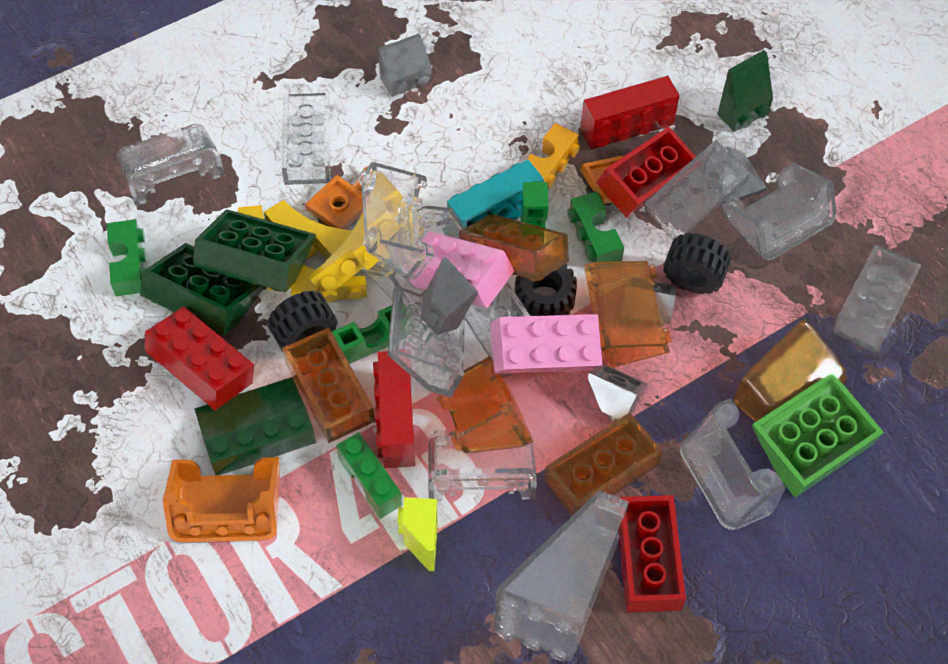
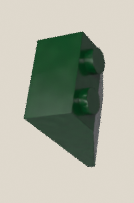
M765 50L728 69L717 115L734 132L741 128H747L753 121L759 118L766 117L771 110L773 92L768 55Z

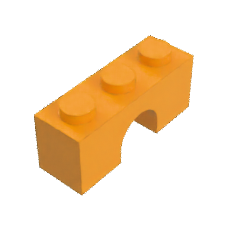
M554 123L543 137L542 152L549 157L540 158L530 154L527 158L542 175L544 182H547L548 189L553 186L558 173L564 172L568 160L571 157L574 158L580 148V145H578L579 134L557 123Z

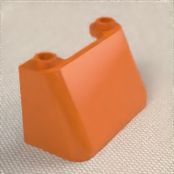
M279 457L260 458L254 464L253 474L201 476V469L196 462L187 459L172 460L162 500L169 537L177 542L261 541L273 538L276 535L278 525Z

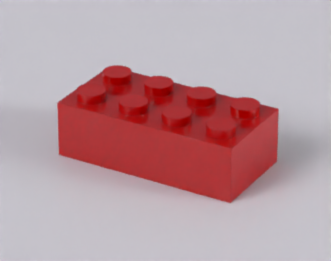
M667 75L584 99L580 130L590 149H594L617 141H625L634 136L645 135L661 128L665 129L674 125L680 95Z
M667 127L607 167L596 181V184L621 213L628 218L688 176L700 161L674 131Z
M184 306L145 331V352L214 410H217L253 384L254 364Z
M409 350L377 352L378 362H373L378 459H383L384 468L414 467L416 464Z
M674 495L619 497L616 512L626 613L682 611L686 601Z

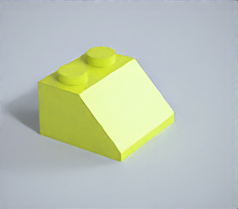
M404 497L403 507H398V534H403L404 545L429 571H434L438 527L437 499Z

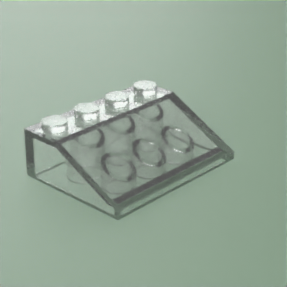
M395 285L392 299L388 356L426 390L451 398L464 374L465 317L458 329L436 335L421 318L423 295Z

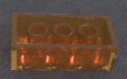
M493 214L459 231V239L503 250L515 270L512 275L523 276L531 281L542 280L546 275L558 270L569 262L567 234Z
M326 328L282 348L285 363L328 443L375 422L374 407L330 328Z
M629 412L545 466L544 481L574 520H577L657 467L663 451Z

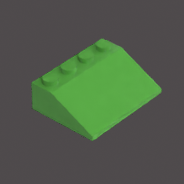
M833 372L752 425L778 477L795 498L874 445L884 433Z

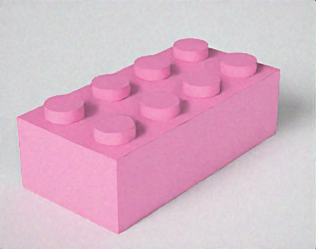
M430 231L401 267L414 287L426 290L442 258H447L478 291L472 304L484 308L489 307L515 271L503 250Z
M598 314L499 317L490 323L494 374L592 370L602 366Z

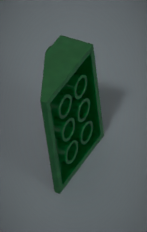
M226 209L195 239L193 266L203 268L205 271L224 274L229 278L245 280L253 285L269 287L274 291L287 292L296 281L314 244L316 234Z
M184 243L143 271L140 296L169 309L173 313L184 306L214 332L222 336L237 326L265 288L262 285H253L245 280L229 278L224 274L205 271L203 268L193 266L194 246L188 243Z
M293 377L238 394L217 410L212 409L208 404L194 408L215 475H222L255 464L260 458L276 457L316 443L313 426Z

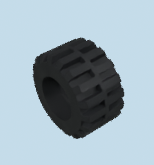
M698 233L680 234L672 241L663 265V272L666 274L667 279L683 290L698 294H711L713 291L717 292L723 285L731 262L730 253L726 251L727 248L724 245H721L719 241L709 236Z
M543 257V260L535 258L532 260V263L526 262L524 269H519L518 276L515 279L514 301L516 308L520 309L522 316L570 315L575 305L577 278L574 276V271L571 268L567 269L566 263L562 262L560 264L558 263L559 259L553 258V260H548V257ZM550 287L557 293L541 295L535 292L534 289Z
M304 291L285 299L275 307V310L270 313V317L267 320V326L281 351L287 355L293 354V356L307 353L324 344L332 336L331 332L336 330L338 325L337 318L325 298L316 291Z

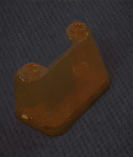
M648 260L593 262L584 265L593 314H598L601 350L610 366L614 368L670 353L668 343L672 342L669 328H664L661 323L653 287L654 279L658 278L655 265H650Z
M803 319L746 373L739 383L733 403L757 422L831 372L844 384L848 379L846 376L847 369L816 329Z
M491 356L437 385L440 394L436 397L443 410H449L456 427L453 430L454 436L450 439L458 452L462 450L465 454L518 448L525 447L534 442L510 387L502 374H494V363Z

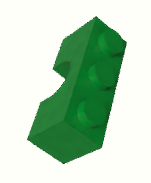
M523 182L520 215L521 248H545V221L548 219L549 208L547 182Z
M598 192L572 198L570 209L567 210L569 221L576 226L578 240L584 243L586 257L589 261H592L595 269L622 261L625 248L616 229L601 231L595 228L597 225L604 224L606 208Z
M136 219L107 223L108 244L112 255H126L121 261L109 263L110 284L115 297L140 293L142 274L146 269L143 268V262H147L145 248H142V242H145L144 229L139 228Z
M401 302L377 311L378 317L376 321L368 327L359 329L356 323L352 322L331 332L334 348L344 366L412 336L411 319Z
M359 432L336 445L338 459L351 478H357L364 490L366 500L379 519L402 506L401 491Z

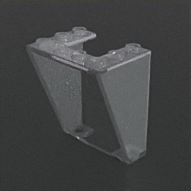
M598 491L498 586L496 591L494 630L497 631L499 636L507 640H513L514 638L522 641L524 646L531 650L538 651L541 649L549 652L550 656L558 661L564 662L568 660L572 662L620 538V534H617L622 519L625 517L628 501Z

